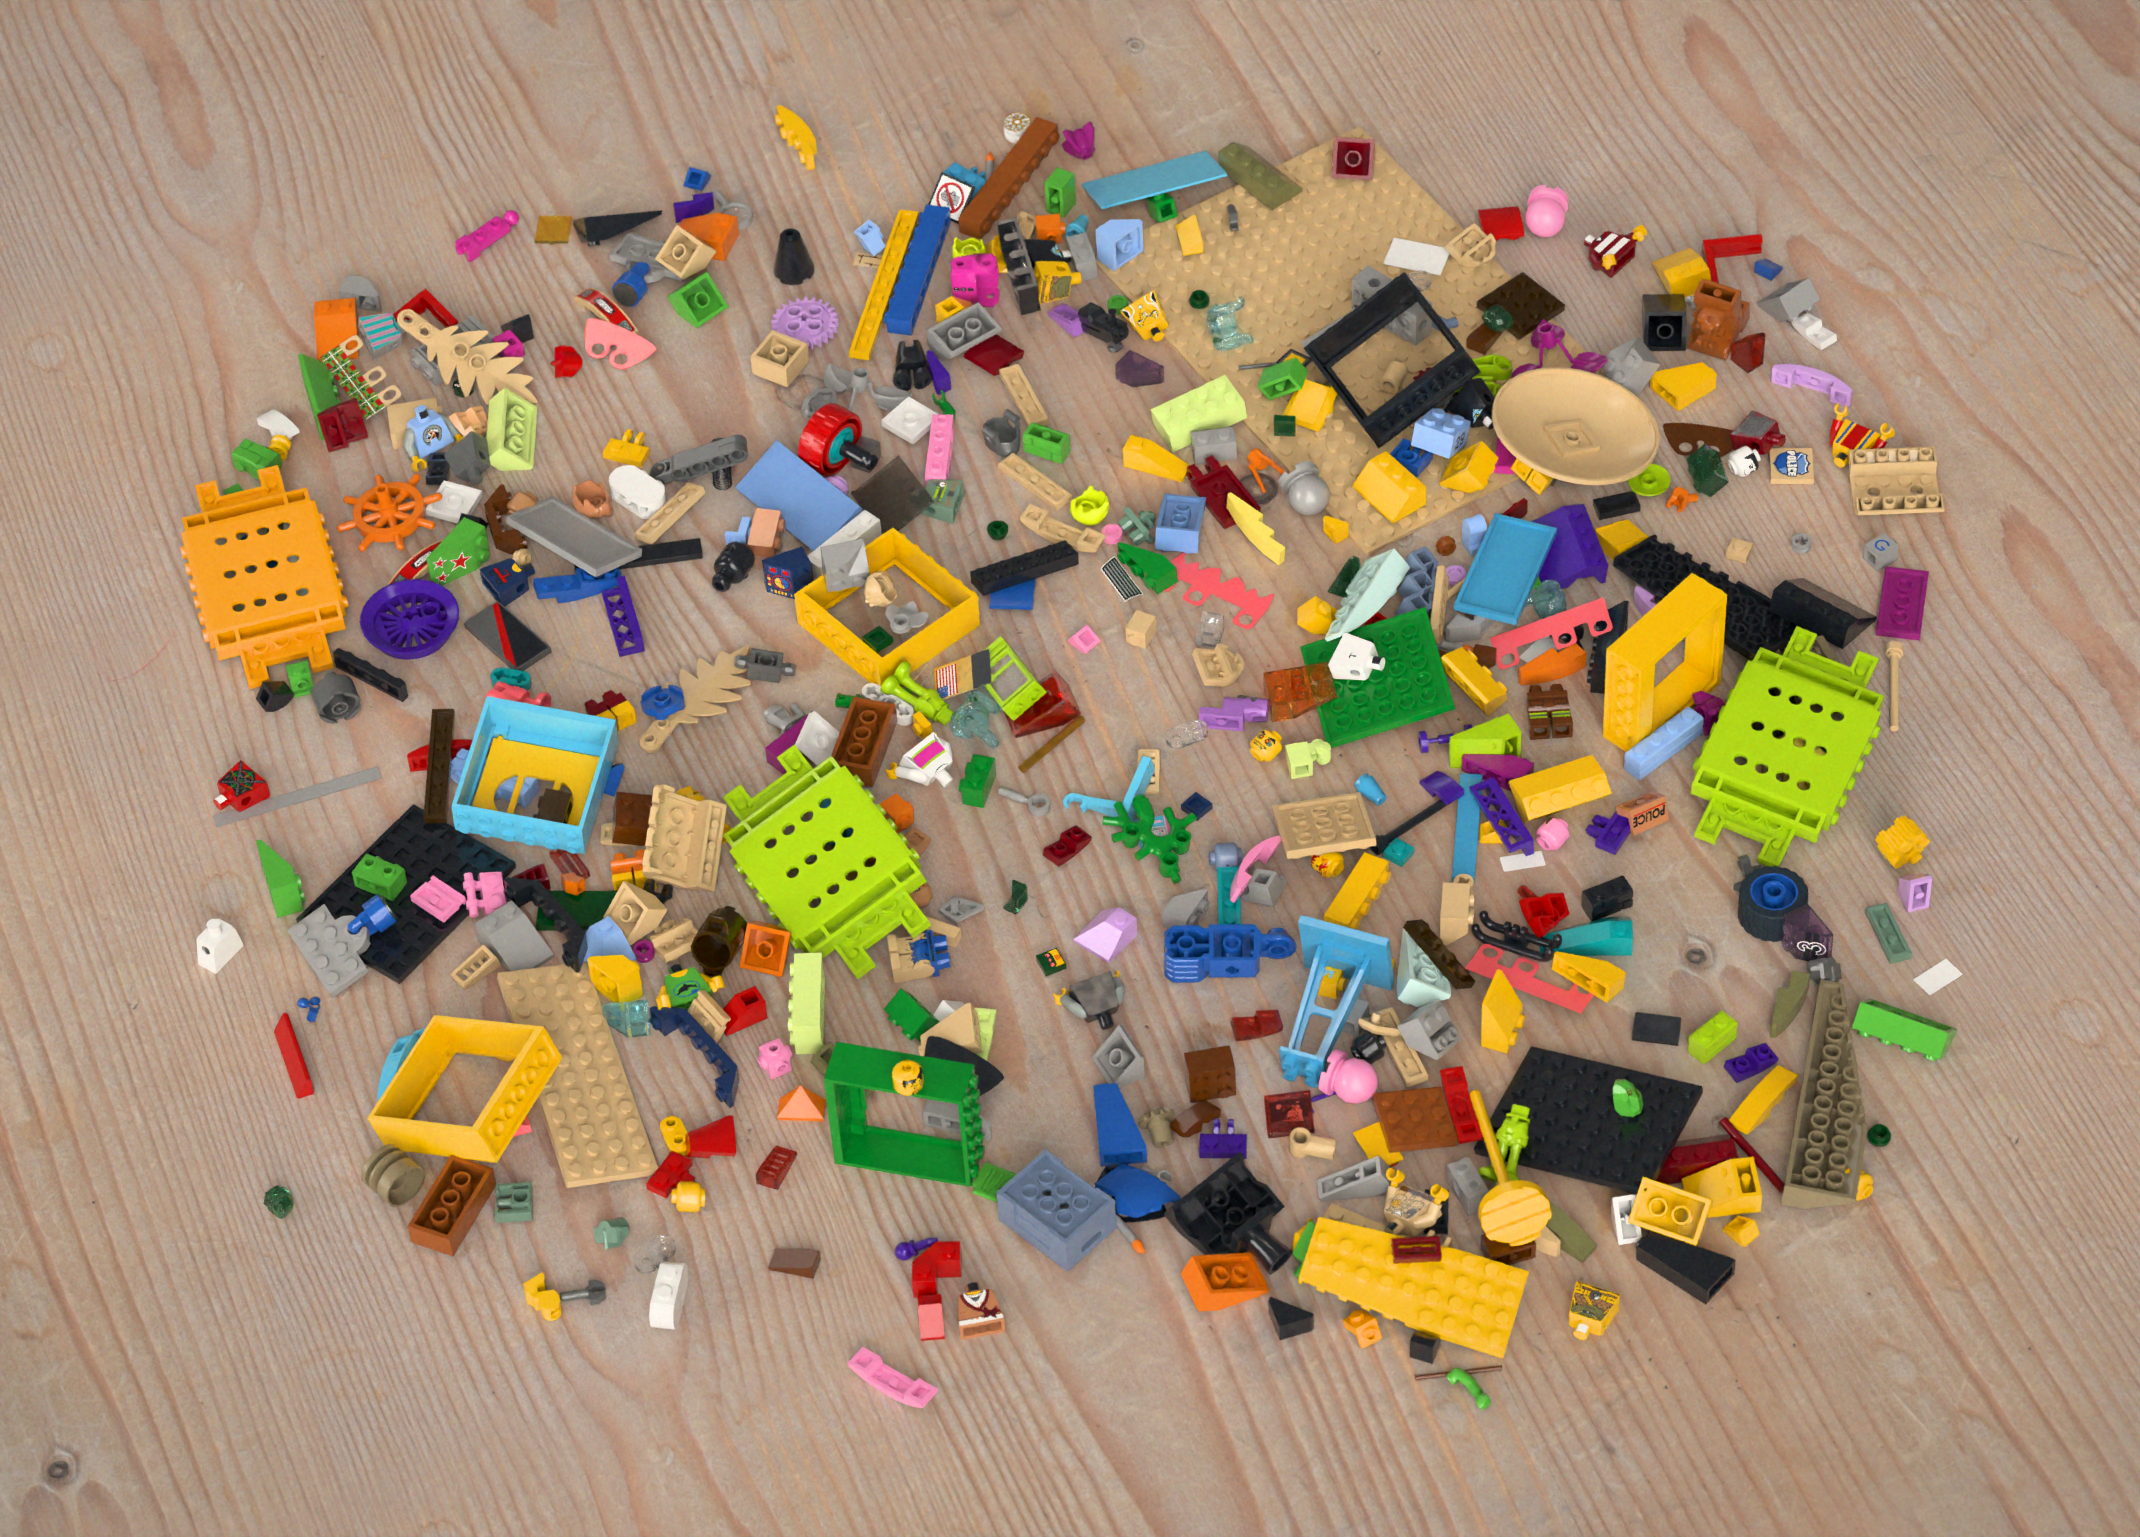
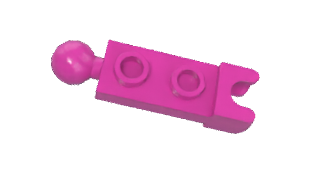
M513 210L506 211L503 219L495 216L468 236L464 235L455 242L457 254L462 255L466 252L468 262L475 260L480 256V252L511 231L510 226L516 225L519 222L518 213Z

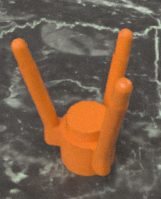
M1258 448L1253 449L1247 456V460L1250 463L1248 468L1252 471L1262 493H1265L1266 490L1256 469L1263 470L1270 465L1281 474L1285 472Z

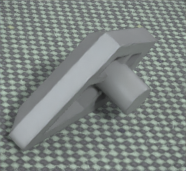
M953 896L939 909V913L957 924L983 911L985 907L983 904Z

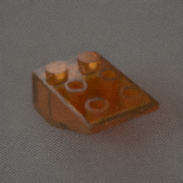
M1328 662L1263 673L1264 693L1266 699H1269L1268 706L1272 722L1295 719L1337 697Z

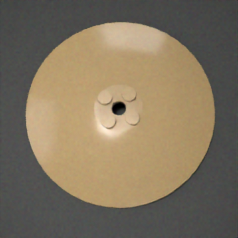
M1561 367L1530 370L1507 381L1500 388L1493 402V427L1503 445L1530 468L1561 481L1582 485H1608L1623 482L1646 470L1653 462L1658 451L1660 441L1658 425L1646 405L1620 384L1591 372Z

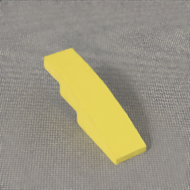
M1230 492L1227 495V509L1235 523L1264 555L1277 565L1283 563L1286 548L1274 540V531L1263 524V514Z

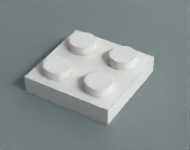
M907 397L881 420V425L914 445L931 429L932 414L938 413Z
M444 480L436 492L442 494V499L429 504L426 508V515L458 524L461 513L468 515L473 513L483 497L482 490Z
M813 711L808 714L795 746L818 766L831 756L840 732Z

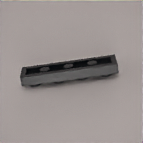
M337 648L333 652L336 668L401 702L408 698L406 683L401 678H396L388 674L384 669H379L368 661L359 659L349 651Z

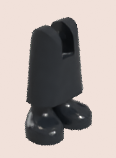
M913 340L912 347H906L905 341H900L898 344L893 383L901 390L908 391L912 388L910 370H913L914 373L913 379L916 389H923L932 382V374L928 369L926 357L919 340Z

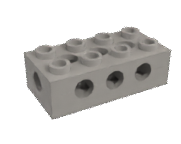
M1366 266L1352 278V309L1360 306L1361 303L1368 300L1378 290L1393 280L1370 266ZM1416 302L1384 328L1417 346L1432 333V320L1419 303Z

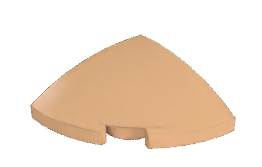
M483 406L471 407L466 412H457L449 417L453 425L464 437L471 431L486 437L488 417Z

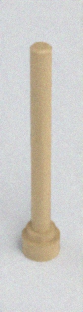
M1891 641L1886 644V656L1890 660V730L1897 731L1899 729V660L1903 656V644L1898 641Z

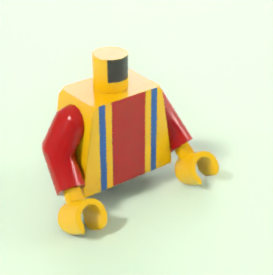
M1836 404L1834 410L1837 416L1836 419H1833L1829 431V443L1833 448L1832 455L1835 457L1834 463L1841 468L1847 463L1849 464V450L1885 448L1887 438H1892L1895 435L1894 428L1891 427L1890 431L1885 433L1888 429V424H1882L1880 427L1881 436V434L1848 419H1845L1843 422L1842 418L1848 415V408L1845 406V410L1840 413L1838 412L1840 404Z

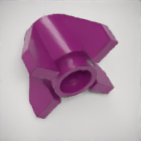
M1089 121L1082 128L1074 131L1066 129L1063 131L1067 140L1061 145L1065 152L1083 160L1093 155L1095 151V128L1092 122Z
M1697 691L1692 693L1694 702L1697 704L1694 710L1704 718V725L1702 727L1704 735L1707 736L1710 735L1713 724L1718 722L1722 706L1726 705L1719 697L1703 691Z

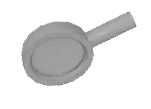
M719 190L713 192V196L722 206L718 213L737 216L739 230L747 228L752 223L753 214L749 205L743 202L729 203Z

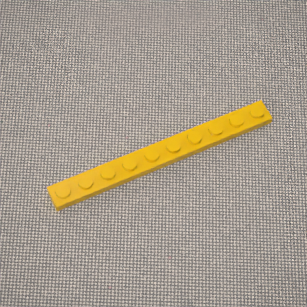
M901 209L898 211L849 350V358L870 360L885 312L888 309L890 298L899 277L900 269L903 266L905 255L919 220V212Z

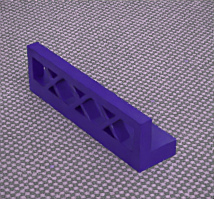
M625 576L616 577L618 588L601 591L619 657L645 651L643 637ZM620 595L616 603L608 600V597ZM616 610L624 612L621 618L613 616ZM621 625L629 628L625 634L617 631ZM625 641H629L634 644V646L627 647L623 649L621 647Z
M1492 777L1470 786L1471 794L1508 852L1512 853L1521 849L1525 856L1534 854V839L1495 778ZM1486 788L1487 796L1478 793V791ZM1490 804H1493L1497 812L1488 809ZM1500 819L1504 821L1507 828L1499 826ZM1510 835H1513L1516 843L1511 844L1509 842Z

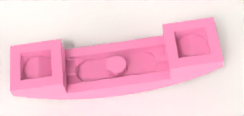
M1280 835L1260 842L1247 853L1233 878L1230 889V901L1235 903L1246 889L1252 877L1247 872L1256 861L1260 860L1266 864L1274 855L1281 843Z
M864 1347L848 1362V1366L874 1388L906 1405L923 1408L938 1392L936 1387L920 1378L914 1381L885 1365L880 1356Z

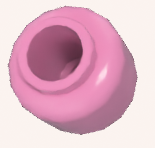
M1550 817L1546 819L1536 831V841L1539 846L1546 851L1558 850L1569 839L1568 824L1561 818Z

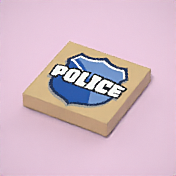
M1771 448L1769 450L1771 484H1814L1812 448Z

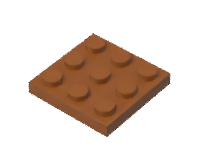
M1441 1087L1373 1094L1372 1101L1389 1153L1457 1146L1458 1138Z

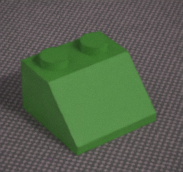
M708 272L697 275L667 295L676 313L695 328H698L729 307Z

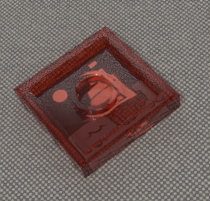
M1310 1090L1264 1096L1268 1139L1290 1136L1291 1131L1295 1128H1305L1310 1133H1315Z

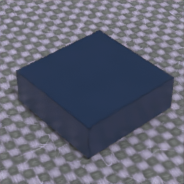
M1197 792L1181 804V810L1186 814H1195L1196 821L1213 809L1212 803Z

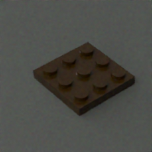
M1522 272L1477 301V308L1496 323L1504 326L1505 330L1520 340L1534 331L1542 319L1549 321L1565 311V304Z

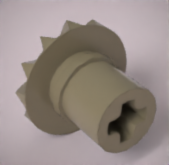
M1159 1108L1145 1113L1139 1118V1127L1148 1129L1155 1148H1163L1174 1143V1137L1170 1128V1122L1175 1119L1174 1110Z

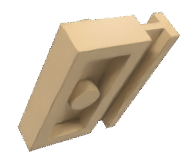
M699 990V995L693 1000L688 1012L718 1044L726 1029V1023L731 1018L705 990Z

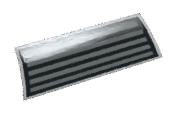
M1115 556L1101 567V571L1125 602L1135 596L1143 595Z

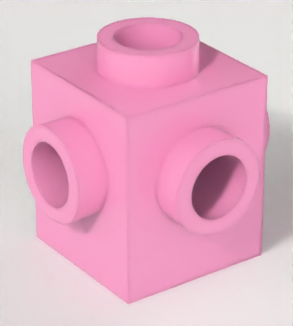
M779 1038L758 1047L760 1055L757 1058L758 1063L771 1080L792 1071L790 1058L793 1057L789 1046L783 1045Z

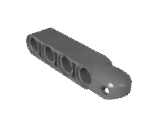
M733 435L675 454L671 458L656 462L651 468L649 476L661 481L664 485L673 481L684 482L742 463L748 457L747 440L742 435Z

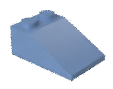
M1175 494L1163 495L1156 525V550L1165 552L1178 551L1186 554L1198 553L1206 497Z

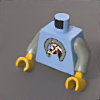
M425 405L415 408L416 417L407 422V430L403 440V445L409 459L413 460L411 469L415 472L419 471L417 463L421 465L423 470L426 469L427 463L422 458L453 443V438L457 439L456 443L464 438L449 417L443 413L437 414L434 410H427Z

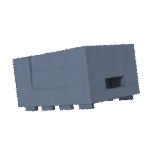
M1046 1149L996 1192L999 1221L1067 1272L1117 1228L1115 1200L1098 1187L1095 1189L1064 1166L1063 1161ZM1047 1191L1052 1193L1050 1196L1043 1195ZM1063 1204L1069 1206L1067 1209L1060 1208V1206Z

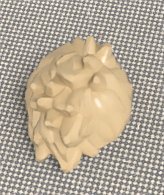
M876 571L867 577L864 585L865 603H869L870 607H886L895 601L898 590L894 589L892 578L888 575L887 571Z

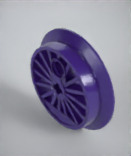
M419 579L403 580L383 587L368 599L361 612L360 626L367 641L386 655L403 660L419 659L438 651L448 641L459 620V607L453 594L435 582ZM411 603V608H407L405 604ZM401 606V608H402L403 611L400 612V611H399L397 608H395V607ZM414 637L417 646L411 647L412 639ZM420 638L423 639L426 643L422 644Z

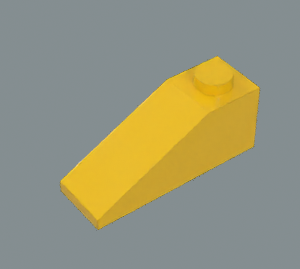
M1130 435L1123 447L1124 467L1178 482H1183L1188 473L1187 467L1190 466L1189 464L1149 439Z
M1559 951L1554 953L1553 971L1606 1003L1624 989L1626 972L1610 962Z

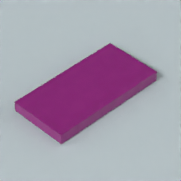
M1885 566L1876 636L1920 641L1929 571Z

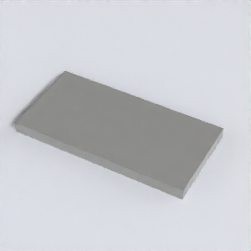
M554 496L506 517V524L594 577L642 556L641 548Z

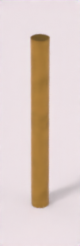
M1079 715L1019 765V770L1025 773L1085 723L1084 717Z

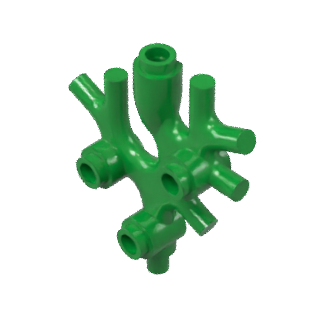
M1138 795L1132 800V807L1139 819L1137 822L1130 820L1121 801L1116 802L1114 807L1118 816H1103L1102 825L1117 826L1122 829L1121 832L1111 834L1113 843L1122 841L1125 847L1134 848L1139 844V841H1142L1143 847L1134 853L1135 858L1140 861L1149 854L1157 856L1160 860V874L1165 878L1171 877L1174 884L1179 883L1181 877L1179 875V859L1176 854L1183 855L1189 850L1191 834L1185 829L1196 820L1195 814L1190 813L1183 819H1177L1171 807L1165 808L1163 813L1171 830L1168 835L1160 837L1152 832L1155 815L1153 807L1145 795Z

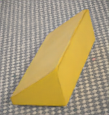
M1192 215L1176 225L1183 256L1203 253V240L1196 215Z

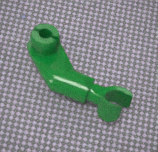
M941 390L942 398L940 400H936L933 393L932 397L935 405L940 406L943 414L953 415L955 421L956 411L946 401L944 392Z

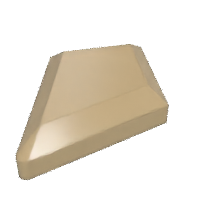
M1021 211L1016 217L1018 218L1023 238L1031 239L1036 228V218Z
M1373 1012L1371 1018H1359L1358 1020L1361 1028L1373 1034L1401 1035L1396 1026L1380 1021L1381 1013Z

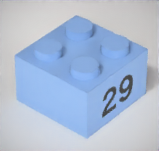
M1432 408L1415 423L1411 445L1450 459L1467 444L1471 421L1464 419L1460 415H1451L1442 409Z

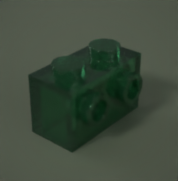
M1702 445L1686 459L1689 466L1688 471L1692 475L1693 486L1697 492L1712 497L1729 483L1719 452L1708 445Z

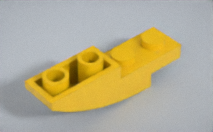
M781 105L776 106L777 114L774 115L776 125L781 127L780 134L782 139H786L788 146L794 145L795 150H799L800 162L805 164L807 170L815 169L814 154H817V147L812 131L795 113Z

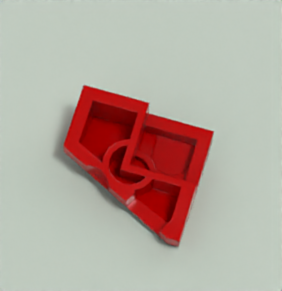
M728 1115L687 1133L686 1157L710 1158L711 1155L734 1157L736 1155V1137L733 1115Z

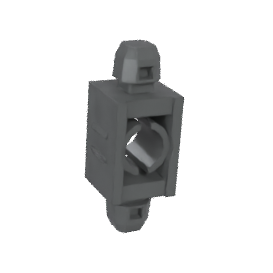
M751 648L750 657L738 655L735 658V667L748 669V679L779 683L781 674H784V676H794L796 671L794 663H783L784 653Z

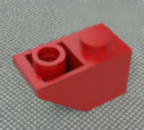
M756 986L735 994L723 1010L731 1018L726 1023L724 1033L726 1036H729L768 1018L766 1002Z

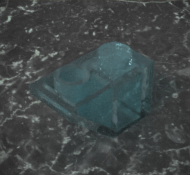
M647 1000L602 1005L603 1017L606 1018L608 1025L627 1038L651 1036L650 1013Z

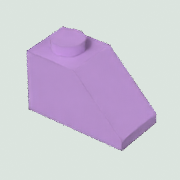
M1918 873L1899 878L1898 894L1907 913L1929 908L1932 886L1931 875Z

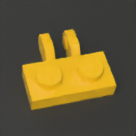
M631 429L626 430L622 441L611 438L602 452L603 458L642 468L650 454L649 447L642 446L645 434L639 432L635 437L634 444L630 443L633 437Z

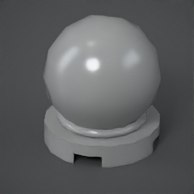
M1304 461L1296 464V469L1289 474L1285 471L1280 476L1278 484L1283 492L1288 493V499L1293 509L1299 514L1312 516L1326 508L1330 498V491L1327 483L1322 477L1318 476L1320 471L1317 465H1314L1312 461Z

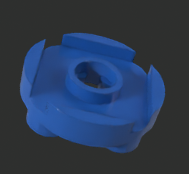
M661 685L646 690L641 696L642 711L646 715L655 717L656 720H665L668 718V715L685 708L683 691L674 685H668V688L664 689L661 688Z

